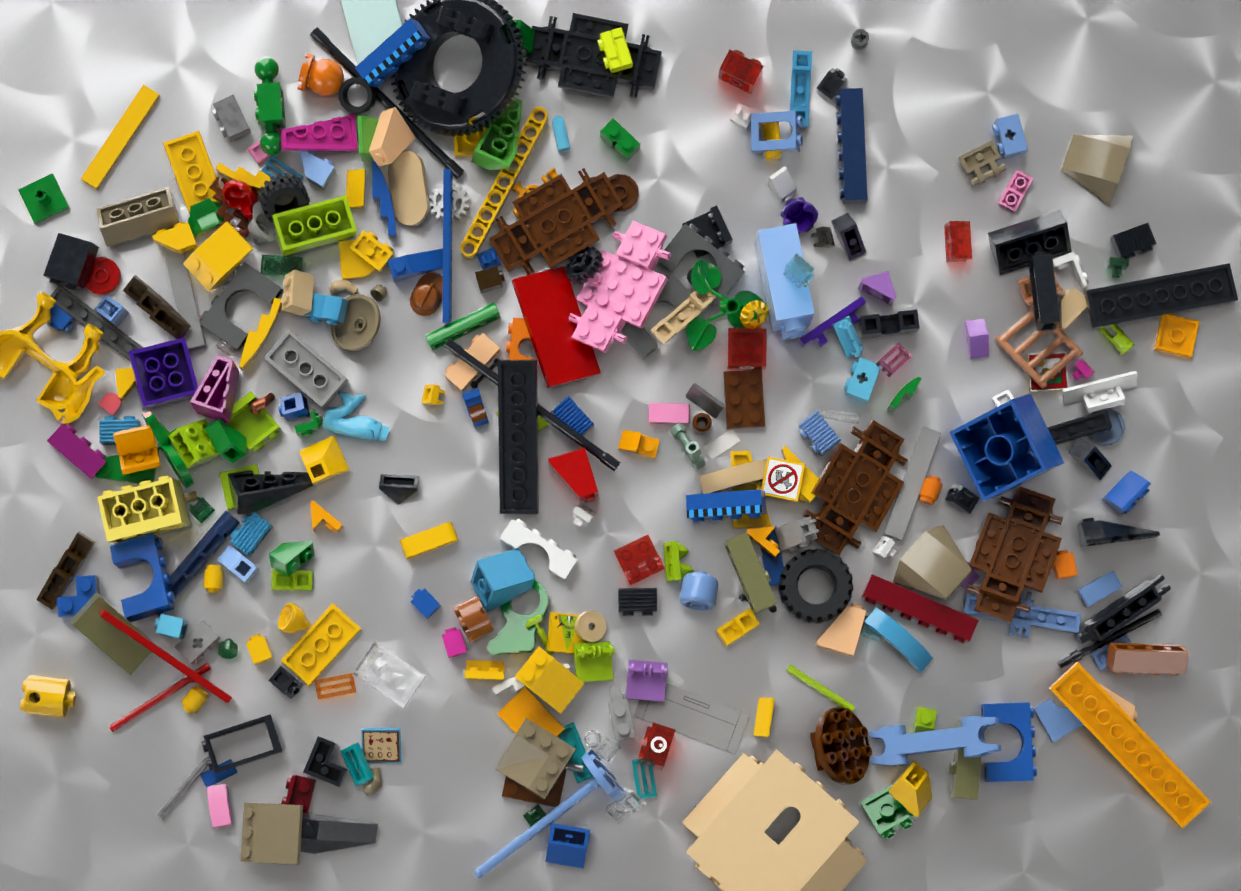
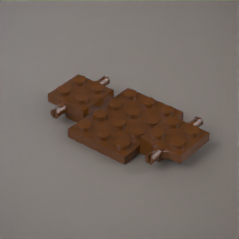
M583 168V173L581 170L578 171L583 182L572 190L563 175L560 174L512 202L521 219L511 225H507L503 216H500L496 221L501 230L489 238L508 272L516 267L523 266L527 275L534 273L535 271L529 262L540 253H542L551 269L600 240L591 225L592 223L605 218L610 228L613 225H617L611 214L622 207L623 203L605 172L590 178L585 168Z
M870 420L864 431L859 430L855 426L851 428L850 433L859 438L854 451L842 443L838 444L811 494L826 503L823 504L817 514L812 513L808 509L803 514L804 517L811 516V519H816L815 525L819 532L816 533L818 539L813 541L839 556L848 543L856 549L860 547L861 541L853 538L860 524L877 532L904 484L902 480L890 474L889 471L895 461L903 466L908 461L907 458L899 454L900 447L905 439L875 420Z
M1019 486L1012 500L1003 496L999 500V504L1009 507L1007 519L988 513L969 564L971 568L987 573L980 587L968 584L966 591L977 594L974 611L1010 624L1018 609L1029 613L1031 605L1021 602L1023 588L1027 587L1041 593L1043 592L1062 540L1060 537L1044 532L1050 521L1059 525L1063 521V517L1053 514L1055 498Z

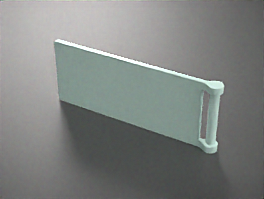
M341 0L358 64L403 25L397 0Z

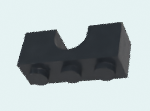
M917 309L899 311L892 315L880 316L879 314L859 317L861 338L918 332L920 328Z

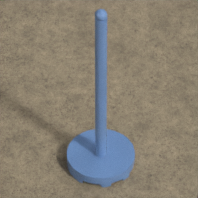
M592 749L582 756V760L594 778L476 869L474 872L476 878H482L600 785L616 803L626 797L624 794L625 790L615 780L614 774L600 761L602 759Z

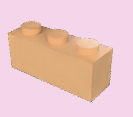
M484 333L480 336L476 335L470 342L472 344L468 350L464 349L486 366L501 351L500 347ZM460 358L455 364L451 363L445 370V378L462 393L480 374Z

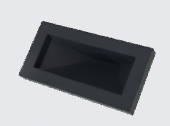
M381 474L379 490L399 505L418 491L419 476Z

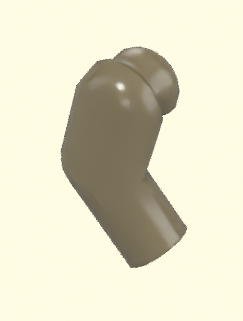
M380 767L371 769L374 778L367 785L363 786V792L366 795L375 794L382 786Z

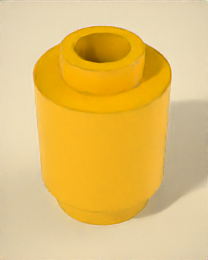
M207 565V569L204 572L203 588L207 589L208 593H218V590H222L223 566Z
M198 685L194 688L192 687L181 701L184 704L182 708L190 714L192 712L197 714L208 699L206 697L209 693Z

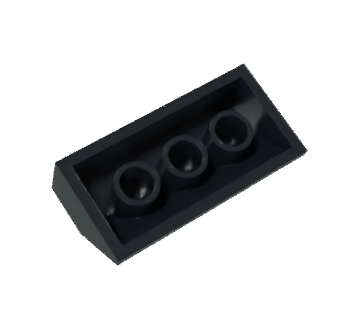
M1060 210L988 233L990 249L1000 275L1027 267L1035 253L1046 252V254H1052L1053 259L1072 252L1068 224Z

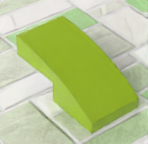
M272 570L271 590H312V571L298 570L287 578L278 571Z

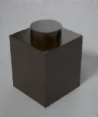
M497 266L475 272L481 294L503 287L502 282L505 281L502 270L498 271Z

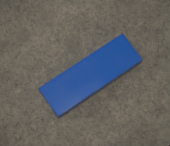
M773 530L767 537V540L772 539L779 545L775 530ZM780 546L778 548L780 553L775 559L760 547L764 571L767 570L771 581L768 583L770 586L779 585L780 575L784 569Z

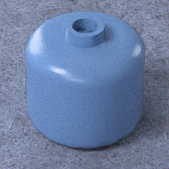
M703 571L686 574L682 579L680 603L694 610L713 609L716 605L718 592L717 579Z

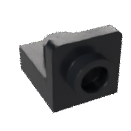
M831 68L816 89L828 98L833 99L847 80L844 77L845 73L838 68Z
M954 484L948 490L947 497L945 498L947 502L953 503L967 514H971L980 499L966 487Z
M282 666L268 680L290 699L297 695L303 686L302 682Z

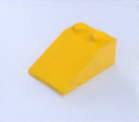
M227 221L187 258L183 265L208 291H211L223 284L253 248Z
M539 646L515 675L519 682L560 714L585 684Z

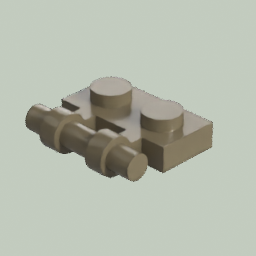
M993 140L958 157L966 175L974 172L976 176L970 179L972 186L981 185L987 179L993 176L997 177L1001 175V172L1007 170L1004 163L997 166L995 162L1001 156ZM989 164L991 169L982 173L980 168Z

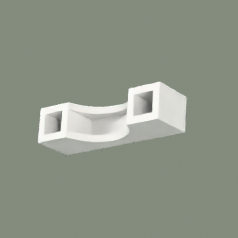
M512 519L501 535L500 540L514 549H519L525 545L541 547L549 557V571L565 581L578 562L575 559L576 555L567 549L565 552L559 549L560 545L552 539L548 542L542 538L543 534L538 530H529L526 528L527 524L522 520L517 519L515 521Z

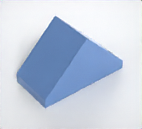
M107 295L104 296L94 309L117 328L129 314L122 305Z

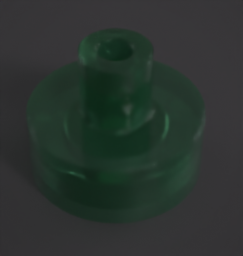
M228 638L219 644L218 654L220 657L232 659L237 656L238 645L232 639Z

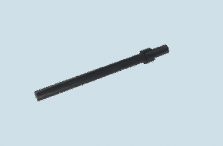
M1157 609L1122 627L1104 640L1096 641L1079 651L1071 652L1069 656L1057 662L1059 668L1061 669L1073 662L1081 661L1082 657L1162 616V613Z

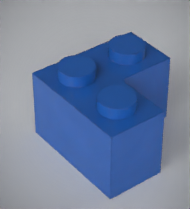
M96 575L76 576L77 596L57 597L58 617H74L96 592L100 595L99 577Z

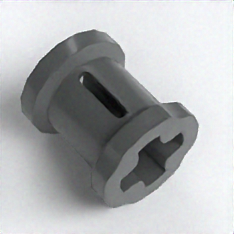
M857 29L851 38L852 47L856 50L864 49L869 41L868 32L864 29ZM858 36L861 37V39L863 40L862 42H859V39H857Z

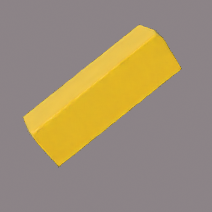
M779 122L764 123V141L780 140ZM781 150L765 151L766 160H780Z
M365 169L347 170L346 197L351 209H365Z
M759 698L754 727L755 736L769 737L774 698Z

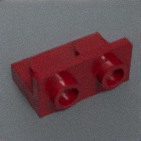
M292 774V777H288L285 789H288L287 797L283 796L281 804L303 805V813H309L316 780Z

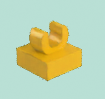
M435 384L425 385L421 404H443L444 401H440L438 396L439 394H445V391Z

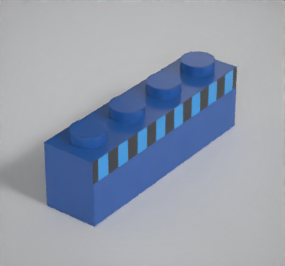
M410 18L360 62L355 69L367 85L378 87L385 82L389 75L397 72L402 63L409 61L417 50L424 48L430 37L418 21Z
M759 489L686 495L687 518L693 520L694 523L704 522V519L712 518V521H723V517H730V520H740L742 516H749L750 519L761 518V515L766 514L765 491Z

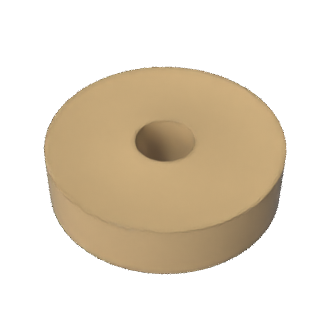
M586 611L577 617L575 632L581 640L595 642L600 640L605 634L606 622L600 613ZM590 623L592 624L591 630L588 627Z

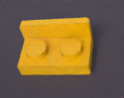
M363 230L349 249L380 272L388 263V260L394 258L393 248L385 242L383 245L378 242V237L371 231L367 233Z
M466 661L465 679L504 681V661Z

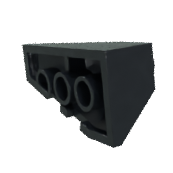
M242 471L228 474L232 501L238 515L259 511L313 486L308 472H283L281 475L271 474V471H265L264 474L258 475L253 474V471Z
M1094 518L1082 519V522L1078 524L1081 547L1160 536L1158 531L1101 520L1094 521Z
M303 813L300 852L316 854L373 844L376 842L378 823Z

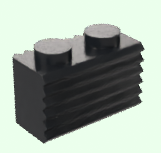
M1149 223L1115 234L1110 238L1118 259L1124 258V260L1135 257V253L1142 251V254L1148 253L1157 244Z
M618 588V613H622V616H634V613L641 612L642 616H653V612H657V588Z

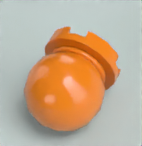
M306 53L305 58H308L306 63H302L298 79L302 84L298 85L297 89L305 92L310 87L314 93L320 96L336 94L344 83L342 68L331 59L322 58L316 61L315 55Z

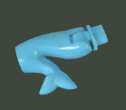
M339 392L344 405L328 407L322 427L345 436L367 440L375 438L374 441H377V439L386 441L390 427L382 425V422L367 416L344 419L362 403L366 395L352 396L347 392Z

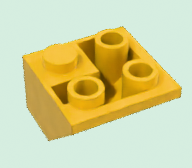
M334 435L299 450L314 486L349 471V467Z

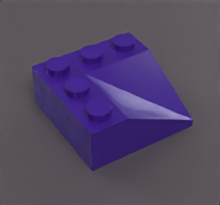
M185 338L128 351L142 411L191 399L198 389V384Z

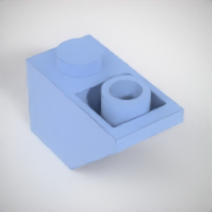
M299 151L307 180L325 190L336 171L333 163L326 158H323V160L319 159L313 151Z
M231 545L217 559L246 584L249 583L259 570Z

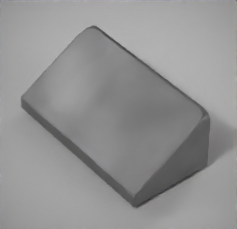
M693 383L686 394L687 399L713 418H717L724 409L725 405L696 383Z

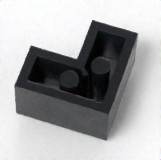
M318 736L303 773L341 787L348 769L331 763L338 744Z

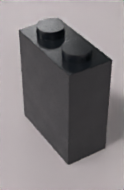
M58 233L43 276L48 278L51 284L60 286V283L66 285V288L74 291L77 288L84 290L99 247L92 242Z

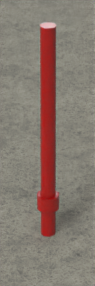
M206 663L196 669L195 672L203 675L211 670V667ZM185 676L109 725L112 732L118 730L190 682L194 683L195 681Z

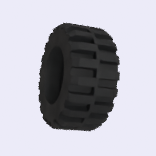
M816 548L799 552L788 561L780 575L778 587L782 604L786 606V610L792 613L798 620L801 619L804 622L816 624L828 622L842 613L851 600L853 591L852 573L850 574L849 567L842 561V558L832 554L833 552L829 550L824 551ZM820 568L832 577L834 591L826 602L811 604L805 601L799 594L798 580L808 569Z

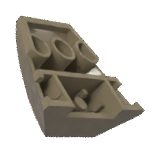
M1073 135L1061 171L1077 183L1082 184L1093 195L1098 196L1105 204L1110 206L1131 148L1133 135Z
M942 525L925 531L899 561L893 583L902 584L910 589L921 590L926 594L948 600L973 571L945 526Z

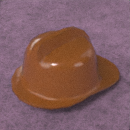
M431 272L424 274L418 280L410 297V306L418 315L428 316L435 313L443 300V276Z

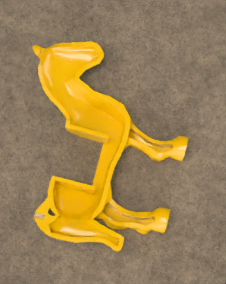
M39 291L36 297L38 307L35 316L18 328L0 332V377L5 379L14 370L23 355L27 353L54 372L36 401L49 408L58 422L62 424L71 423L77 420L85 411L95 382L105 374L102 368L95 366L77 382L79 374L89 370L92 357L100 348L98 341L103 336V332L87 323L83 330L85 339L79 354L72 361L66 363L55 361L42 350L33 337L40 327L51 320L50 309L56 303V300L51 296Z

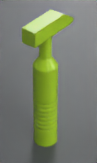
M541 614L529 619L525 626L528 628L535 624L537 628L536 633L545 650H547L548 637L544 629L538 624V622L543 620ZM546 651L549 655H553L555 653L551 651Z

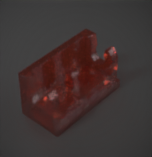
M949 221L944 225L946 262H964L972 259L970 221Z

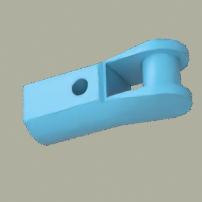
M555 116L552 121V127L558 152L569 150L570 144L564 119L562 116Z

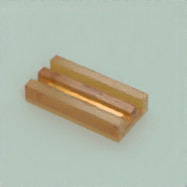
M353 673L314 680L318 700L356 693ZM350 678L349 682L320 687L322 683ZM350 685L352 687V689L323 695L321 694V691Z

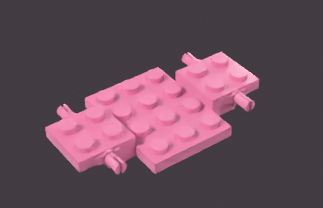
M635 221L632 222L625 234L614 231L615 234L612 237L621 241V245L616 252L617 256L603 250L601 251L604 259L601 262L603 266L598 268L599 273H595L594 278H588V282L584 283L576 298L577 302L588 307L581 317L573 313L569 316V321L577 324L572 338L604 353L607 352L615 340L623 344L626 343L628 337L620 334L625 323L643 328L668 281L666 276L653 271L660 257L669 260V257H671L670 252L663 250V244L667 235Z

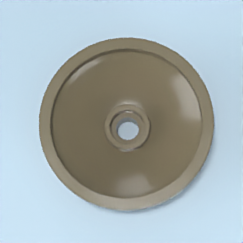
M362 294L347 297L348 306L344 323H337V326L331 325L334 341L341 348L349 351H357L369 345L377 335L380 327L381 315L378 305L373 299Z

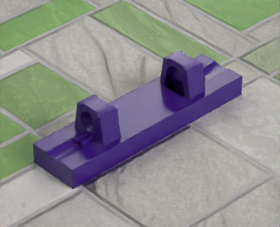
M861 296L801 337L798 340L799 344L803 347L816 339L821 347L825 345L828 340L823 333L833 327V324L847 316L850 317L853 325L859 321L855 311L865 305V299Z

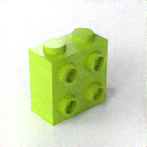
M206 419L181 426L168 436L187 469L212 461L220 455L205 431V427L209 425Z

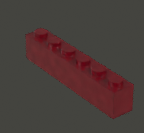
M873 574L870 575L861 596L865 598L864 602L875 606L877 603L882 605V609L889 613H893V611L898 612L901 618L911 621L912 618L919 621L918 625L927 629L929 626L936 629V633L943 636L947 634L954 636L953 640L962 644L970 642L979 621Z

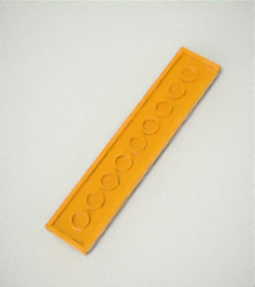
M1078 661L1049 687L1182 828L1211 803L1200 789Z

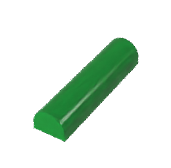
M493 302L425 335L434 351L444 346L449 339L457 340L500 319V313Z

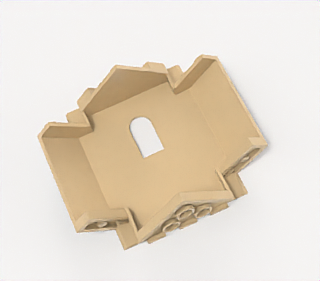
M776 749L764 764L759 762L753 755L749 758L743 753L684 819L682 824L698 837L686 853L697 862L695 867L721 891H842L867 863L862 857L864 853L856 846L852 848L850 846L852 841L847 838L860 821L846 810L847 806L840 799L836 801L826 793V787L819 781L815 783L804 773L805 769L800 764L796 763L794 765ZM794 807L800 812V821L778 845L764 832L786 808Z

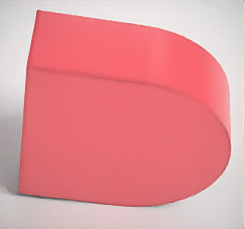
M108 393L101 399L98 405L112 416H115L121 408L122 401L117 394Z

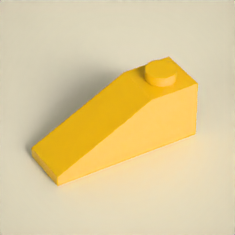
M786 446L781 449L784 460L802 463ZM806 465L799 500L809 504L816 497L811 492L819 478Z

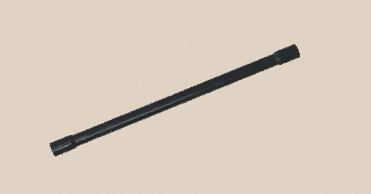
M318 27L311 32L310 36L321 47L325 48L354 78H362L355 69L356 65ZM375 87L377 100L386 109L396 107L414 136L446 169H451L453 176L458 179L464 173V170L441 150L378 87Z
M449 339L443 347L455 357L460 358L498 386L497 373L466 352L463 347L453 340ZM538 404V416L582 448H585L612 471L618 468L621 463L609 453L604 452Z

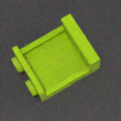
M252 391L233 405L229 426L247 437L246 447L251 453L261 450L265 446L263 443L268 439L273 440L280 434L278 431L281 430L265 408L261 409V412L257 415L250 412L249 406L251 402L257 400Z

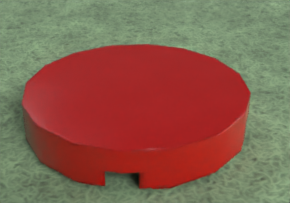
M96 257L86 283V288L98 295H106L115 291L121 280V273L117 264L106 257Z

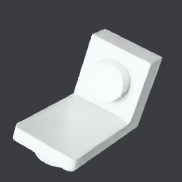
M1074 251L1053 259V268H1058L1059 271L1068 268L1070 263L1081 290L1083 291L1088 287V277L1086 273H1082L1080 268L1082 266L1081 260L1078 255L1075 256Z

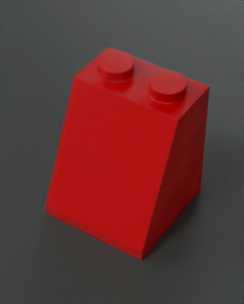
M585 448L548 459L549 467L579 501L589 503L596 500L598 489Z

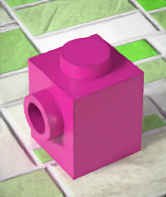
M456 627L445 630L446 634H443L442 638L448 658L468 653L461 630H457Z

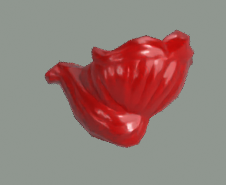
M240 180L228 181L222 189L223 197L228 206L241 210L246 218L252 220L253 206L258 200L256 190Z

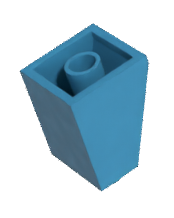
M517 548L477 560L470 583L486 612H490L531 590L535 575L529 569L525 556Z

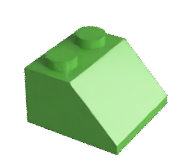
M357 116L359 154L362 162L372 161L374 159L369 153V149L379 118Z

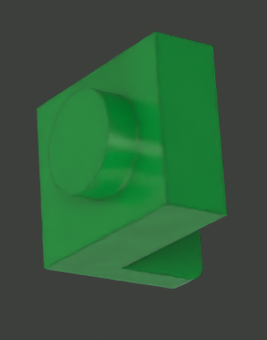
M314 409L310 410L313 421L295 425L296 434L307 437L313 435L312 432L320 430L319 425L322 424L320 413L316 414Z

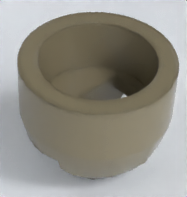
M376 285L370 291V294L376 301H382L387 295V289L382 287V285Z

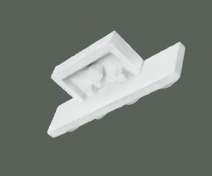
M1133 371L1063 389V403L1068 405L1083 401L1088 413L1124 405L1126 403L1122 391L1138 387L1137 372Z

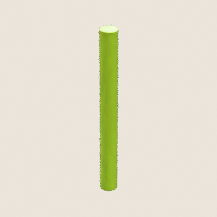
M791 664L786 670L839 706L850 711L854 710V705Z

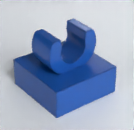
M494 247L477 254L483 270L502 265Z

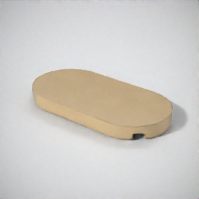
M403 151L388 165L395 217L400 223L408 226H417L425 220L424 218L430 211L425 166L420 156L411 151Z

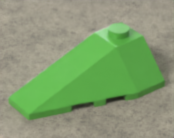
M513 97L516 102L511 101L509 103L511 108L506 107L504 109L507 114L501 113V119L495 118L496 124L489 123L490 128H486L474 151L471 162L487 170L509 169L517 153L522 109L521 100Z

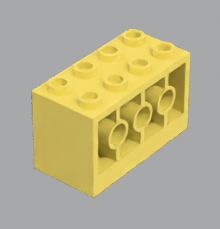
M162 476L156 482L148 480L140 482V486L137 487L128 485L121 487V491L114 492V490L102 492L103 495L98 496L97 499L107 542L118 544L149 533L160 534L190 526L181 482L174 479V477Z

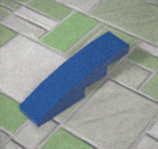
M372 160L373 201H380L381 220H388L389 238H397L392 199L380 167Z

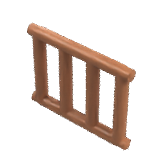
M1032 306V310L1005 334L997 336L995 340L1044 389L1047 382L1076 356H1082L1083 352L1057 326L1056 330L1052 331L1058 337L1027 363L1020 355L1047 331L1034 332L1016 349L1007 341L1035 318ZM1064 343L1071 351L1041 377L1034 368Z

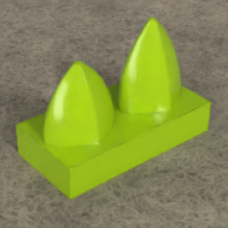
M678 541L663 543L666 582L681 580L686 574L694 572V569L689 565L680 563V559L689 553L685 546L679 544Z

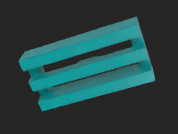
M359 742L340 751L355 786H359L374 778Z
M651 758L632 760L637 798L656 797L657 793ZM645 762H648L652 793L648 792ZM639 763L641 767L642 780L645 794L642 795L640 791V784L636 765Z

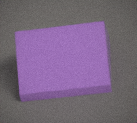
M889 271L862 278L858 286L859 290L892 306L896 298Z

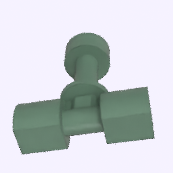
M678 423L673 426L670 432L675 439H680L685 446L684 453L689 456L692 466L698 470L706 465L699 444L694 440L692 442L689 440L684 424Z

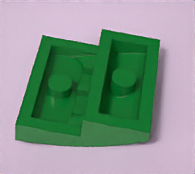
M917 377L907 383L893 398L886 410L894 413L902 397L910 400L922 378Z

